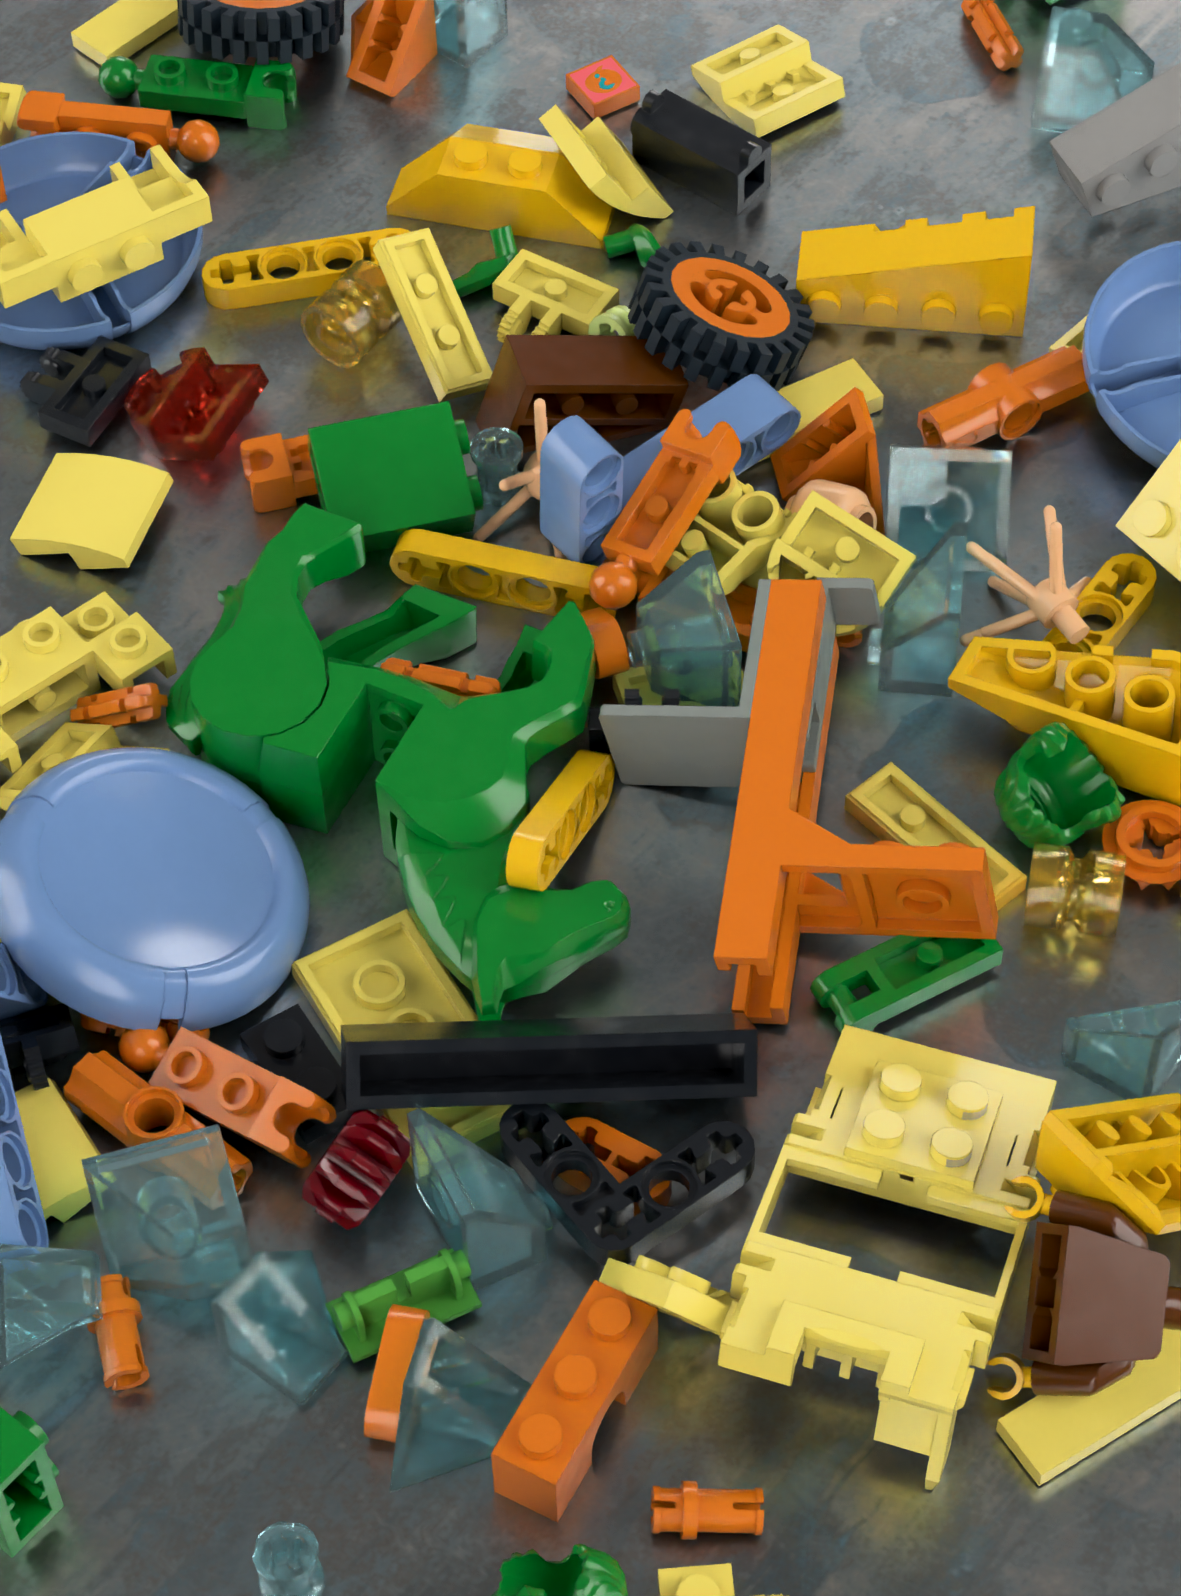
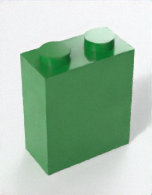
M449 401L308 428L307 447L321 509L360 523L363 527L365 553L395 547L399 536L404 531L410 529H424L448 535L473 531L475 511L483 510L482 492L477 475L467 476L462 455L470 454L468 432L463 418L453 419Z

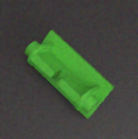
M444 1248L439 1250L438 1254L367 1286L353 1292L345 1291L341 1293V1297L325 1303V1307L353 1363H356L378 1353L386 1318L392 1304L429 1310V1330L482 1307V1303L468 1276L472 1275L464 1252L461 1249L454 1251L453 1248L449 1250Z

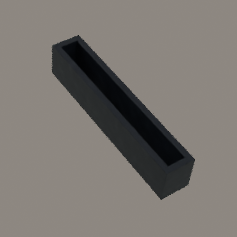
M744 1013L341 1025V1092L346 1110L757 1096L758 1029Z

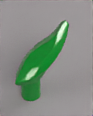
M637 223L630 225L627 230L603 237L609 259L636 251L640 264L644 268L650 256H654L656 250L660 248V245L649 229Z
M511 225L489 230L496 258L476 263L468 273L452 281L459 297L491 285L519 253Z

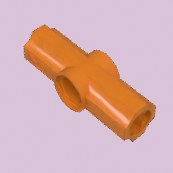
M1074 345L1068 348L1063 346L1014 369H1011L1006 363L1000 362L987 366L973 378L967 390L918 412L917 427L921 432L924 446L935 458L939 456L945 458L997 433L1004 440L1020 438L1037 424L1043 412L1089 392L1082 365V353Z
M104 1049L93 1054L88 1052L73 1066L70 1078L63 1087L65 1098L128 1146L132 1151L134 1161L140 1168L152 1173H163L212 1212L221 1207L227 1209L243 1193L244 1186L253 1173L251 1160L184 1110L182 1099L175 1091L163 1086H151ZM155 1127H168L161 1132L146 1133Z

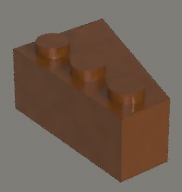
M506 335L475 419L494 470L511 466V456L536 451L534 401L538 398H542L546 403L548 433L560 421L575 415L585 420L607 442L666 429L678 413L689 387L687 379L683 378L684 372L681 365L679 364L671 371L662 364L665 353L652 356L644 348L648 339H637L636 336Z

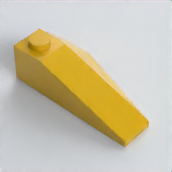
M973 637L948 677V687L1030 735H1033L1040 728L1052 722L1065 723L1070 730L1076 733L1080 740H1083L1088 745L1089 750L1096 755L1098 761L1105 767L1104 773L1113 777L1117 785L1181 807V652L1152 649V657L1114 655V646L1093 645L1092 653L1056 651V648L1049 641Z

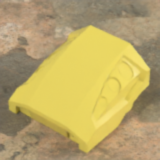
M732 469L724 484L717 483L665 566L700 590L719 599L733 592L742 581L768 563L774 542L777 538L780 539L797 513L794 512L792 514L787 508L783 510L775 496L771 493L754 491L752 485L749 483L745 485L739 481Z

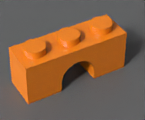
M593 1281L491 1452L494 1492L557 1523L559 1522L592 1465L594 1439L613 1400L626 1406L658 1350L657 1308L602 1282Z

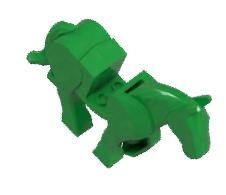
M304 503L292 514L284 529L265 544L247 578L240 579L238 585H228L226 590L218 591L217 600L224 605L222 616L211 637L192 658L183 673L170 688L168 706L166 707L167 725L195 756L201 754L202 761L226 771L258 794L268 804L269 810L276 818L285 823L325 834L329 833L374 761L383 763L384 767L375 779L384 857L398 867L399 879L408 910L417 929L434 955L462 984L473 992L478 1021L501 1020L503 1008L508 1002L526 996L547 993L582 965L613 950L628 937L631 926V908L628 898L612 881H591L573 889H553L547 887L545 891L540 892L511 887L506 880V859L512 836L530 813L527 772L531 765L543 756L583 733L596 675L594 638L576 603L568 601L543 630L524 625L517 645L508 658L500 677L497 679L501 683V692L475 696H458L419 679L380 668L381 664L391 657L411 661L413 667L420 663L446 660L477 642V606L417 584L400 596L387 610L337 630L319 641L303 609L304 600L311 589L324 582L348 576L362 568L366 563L363 527L360 523Z

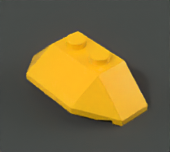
M467 123L401 168L386 205L387 215L486 231L511 225L513 235L602 249L604 244L603 237L607 235L615 207L601 200L587 187L552 137Z
M1177 1092L1050 1110L1041 1122L1035 1168L1051 1183L1050 1191L1052 1195L1057 1190H1064L1110 1202L1116 1205L1146 1233L1162 1235L1180 1231L1181 1095Z

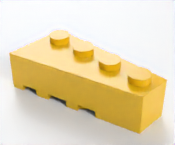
M1035 206L1014 208V216L993 219L987 218L986 211L965 213L962 215V222L929 225L928 218L909 219L905 221V225L898 229L880 231L875 223L802 231L796 278V289L803 296L800 304L809 305L812 311L809 319L819 323L1023 337L1033 253Z

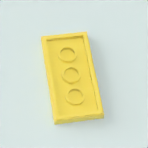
M408 909L298 959L292 964L294 979L340 1053L341 1025L478 1021L477 1015L444 964L434 955L417 929ZM511 1105L376 1109L379 1116L383 1115L399 1126L398 1130L411 1140L410 1155L407 1161L413 1171L417 1172L500 1131V1120L503 1113Z

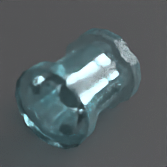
M492 427L477 433L470 443V456L476 464L475 474L480 483L483 504L502 507L524 487L523 485L508 491L499 489V482L502 479L521 473L518 470V463L523 457V442L521 437L514 431L506 428Z
M278 1521L266 1527L257 1536L253 1563L259 1574V1589L262 1596H321L325 1586L324 1569L318 1559L319 1543L314 1533L304 1524Z

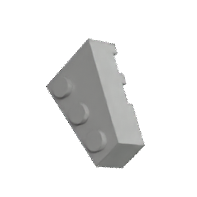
M1181 63L1049 141L1060 176L1092 217L1181 187Z

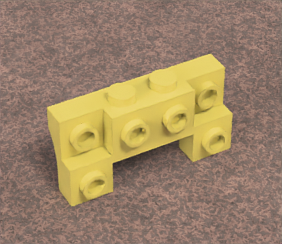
M159 144L150 148L152 169L130 177L120 162L109 166L112 183L23 219L26 235L7 209L0 211V302L6 309L52 289L62 303L164 260L162 242L213 221L208 194L196 179H191L180 171Z
M105 591L63 617L50 606L32 618L19 622L12 630L0 636V762L12 774L15 773L22 766L18 746L15 742L77 704L78 698L92 695L100 690L98 674L113 690L134 686L133 679L154 666L167 679L176 674L177 669L173 648L138 612L129 616Z

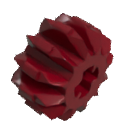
M370 1110L354 1112L302 1186V1199L315 1208L314 1212L328 1222L332 1223L334 1221L346 1230L358 1227L366 1219L403 1167L402 1165L410 1155L411 1140L398 1130L399 1126L383 1115L379 1117Z

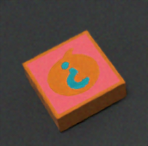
M612 55L566 74V89L593 120L640 100V85Z

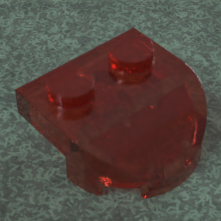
M197 347L181 351L179 357L182 363L163 374H160L155 368H150L136 381L125 399L124 406L130 416L132 427L145 447L153 455L163 460L214 461L216 456L225 449L226 442L243 418L251 412L255 401L269 383L260 364H214L205 347Z

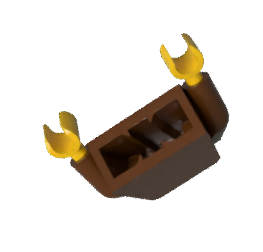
M1019 1176L1012 1179L1011 1184L1033 1189L1037 1194V1201L1027 1211H1019L1013 1207L1004 1206L1007 1213L1019 1222H1030L1036 1220L1040 1215L1049 1216L1050 1222L1037 1221L1021 1357L1033 1360L1034 1362L1032 1366H1025L1021 1359L1014 1354L1003 1352L994 1355L988 1360L986 1365L1005 1364L1010 1366L1016 1374V1384L1009 1388L1000 1386L988 1387L987 1392L1000 1400L1011 1399L1019 1393L1021 1388H1032L1035 1395H1095L1129 1376L1135 1367L1136 1360L1157 1358L1161 1352L1163 1329L1181 1331V1287L1168 1286L1170 1272L1168 1256L1149 1250L1146 1233L1116 1205L1064 1190H1057L1054 1195L1044 1193L1042 1186L1029 1176Z

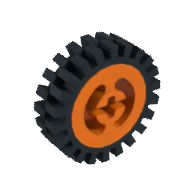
M177 0L178 30L180 36H183L184 42L188 46L195 44V50L202 54L212 50V58L223 60L229 54H233L234 63L245 64L248 57H257V65H269V57H277L280 64L292 62V54H296L302 60L313 57V50L321 54L329 50V44L336 45L340 41V35L344 33V0Z
M690 241L687 249L681 242L671 243L669 249H666L664 246L657 249L654 256L651 255L647 261L628 306V309H631L628 314L629 323L636 324L633 330L637 339H648L644 348L652 356L664 352L665 357L662 364L671 371L679 364L687 368L683 376L685 379L695 383L698 374L708 378L707 388L715 391L720 390L723 382L727 383L729 388L750 374H758L776 391L781 389L782 384L786 386L791 381L815 328L814 320L809 319L812 314L809 305L800 304L803 298L801 293L797 289L784 290L788 280L781 274L769 278L766 275L769 266L758 260L754 267L744 263L747 254L735 250L732 258L725 256L724 246L712 244L708 252L705 251L702 243L697 241Z

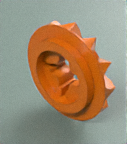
M1139 800L1120 807L1122 810L1120 818L1105 824L1103 828V860L1110 862L1114 866L1117 879L1124 877L1137 881L1141 891L1149 884H1162L1169 891L1177 881L1181 880V807L1160 800ZM1144 831H1146L1148 839H1152L1156 846H1164L1162 859L1153 857L1149 849H1141Z

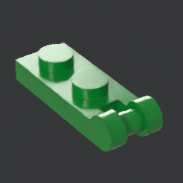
M898 935L822 972L811 983L810 990L822 1007L832 1009L836 1015L834 1024L840 1034L844 1024L873 1031L877 1024L1002 964L1004 949L995 939ZM866 985L872 994L857 1000L852 991Z

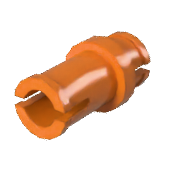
M122 1274L100 1276L90 1281L85 1287L86 1296L90 1303V1307L85 1312L87 1328L89 1332L96 1334L104 1372V1385L106 1388L112 1386V1390L134 1388L143 1384L150 1377L148 1367L145 1365L137 1327L143 1319L140 1303L135 1298H131L129 1277L125 1276L122 1278Z
M681 1481L680 1488H662L653 1485L650 1511H653V1516L650 1518L651 1533L679 1532L681 1540H696L697 1532L753 1533V1535H762L764 1510H760V1505L764 1504L763 1489L759 1487L754 1489L698 1488L697 1481Z

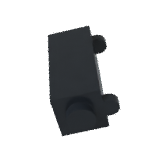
M667 89L662 93L650 90L645 95L642 107L635 113L630 126L632 155L639 164L736 216L770 186L772 144Z

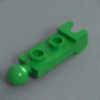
M151 54L146 69H139L131 59L124 56L110 57L99 68L98 82L102 90L113 98H128L137 90L140 107L241 119L247 118L248 127L285 129L287 127L285 103L294 102L297 97L296 75L293 65L291 63L280 64L279 61L269 60V65H257L256 59L254 66Z

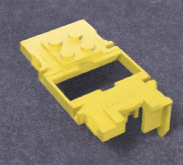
M844 1024L826 1070L823 1087L815 1088L806 1113H797L794 1116L791 1133L787 1134L742 1248L740 1263L736 1264L734 1268L730 1297L738 1299L739 1302L732 1300L720 1330L719 1338L721 1342L718 1366L791 1387L795 1365L802 1350L804 1351L803 1367L813 1369L816 1356L818 1355L841 1362L839 1377L845 1379L850 1378L854 1366L878 1372L875 1387L879 1388L878 1400H880L873 1440L929 1456L924 1489L932 1491L940 1482L948 1457L957 1410L964 1408L974 1377L975 1369L970 1368V1365L981 1369L986 1367L1029 1229L1030 1222H1019L1013 1219L1007 1213L1004 1206L1013 1207L1019 1211H1027L1037 1201V1194L1033 1189L1013 1185L1011 1180L1019 1176H1029L1040 1184V1179L1036 1177L1038 1170L1035 1168L1041 1122L1051 1110L1057 1081ZM788 1173L1014 1234L995 1297L900 1271L897 1281L849 1268L852 1257L766 1234L765 1231Z

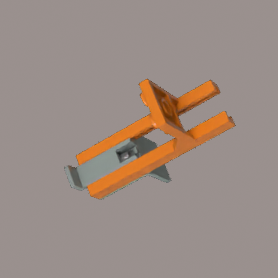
M817 578V580L759 579L739 707L603 704L600 708L599 720L623 784L739 787L713 958L718 970L731 971L732 964H738L731 1011L732 1013H744L752 1023L788 1024L800 933L878 936L905 935L913 937L996 940L998 912L985 848L970 847L958 842L943 843L939 846H911L890 840L877 841L873 844H850L816 824L839 660V649L835 636L836 625L879 624L881 611L875 584L870 578ZM812 873L839 874L843 892Z

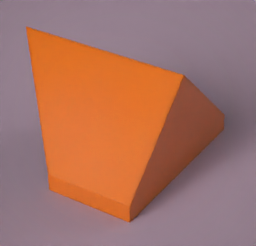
M366 0L351 15V64L346 77L390 97H395L438 54L434 0Z
M854 387L771 454L770 458L782 500L788 502L807 482L816 479H824L856 487L866 494L871 507L874 508L877 517L876 531L885 536L876 433L863 391Z

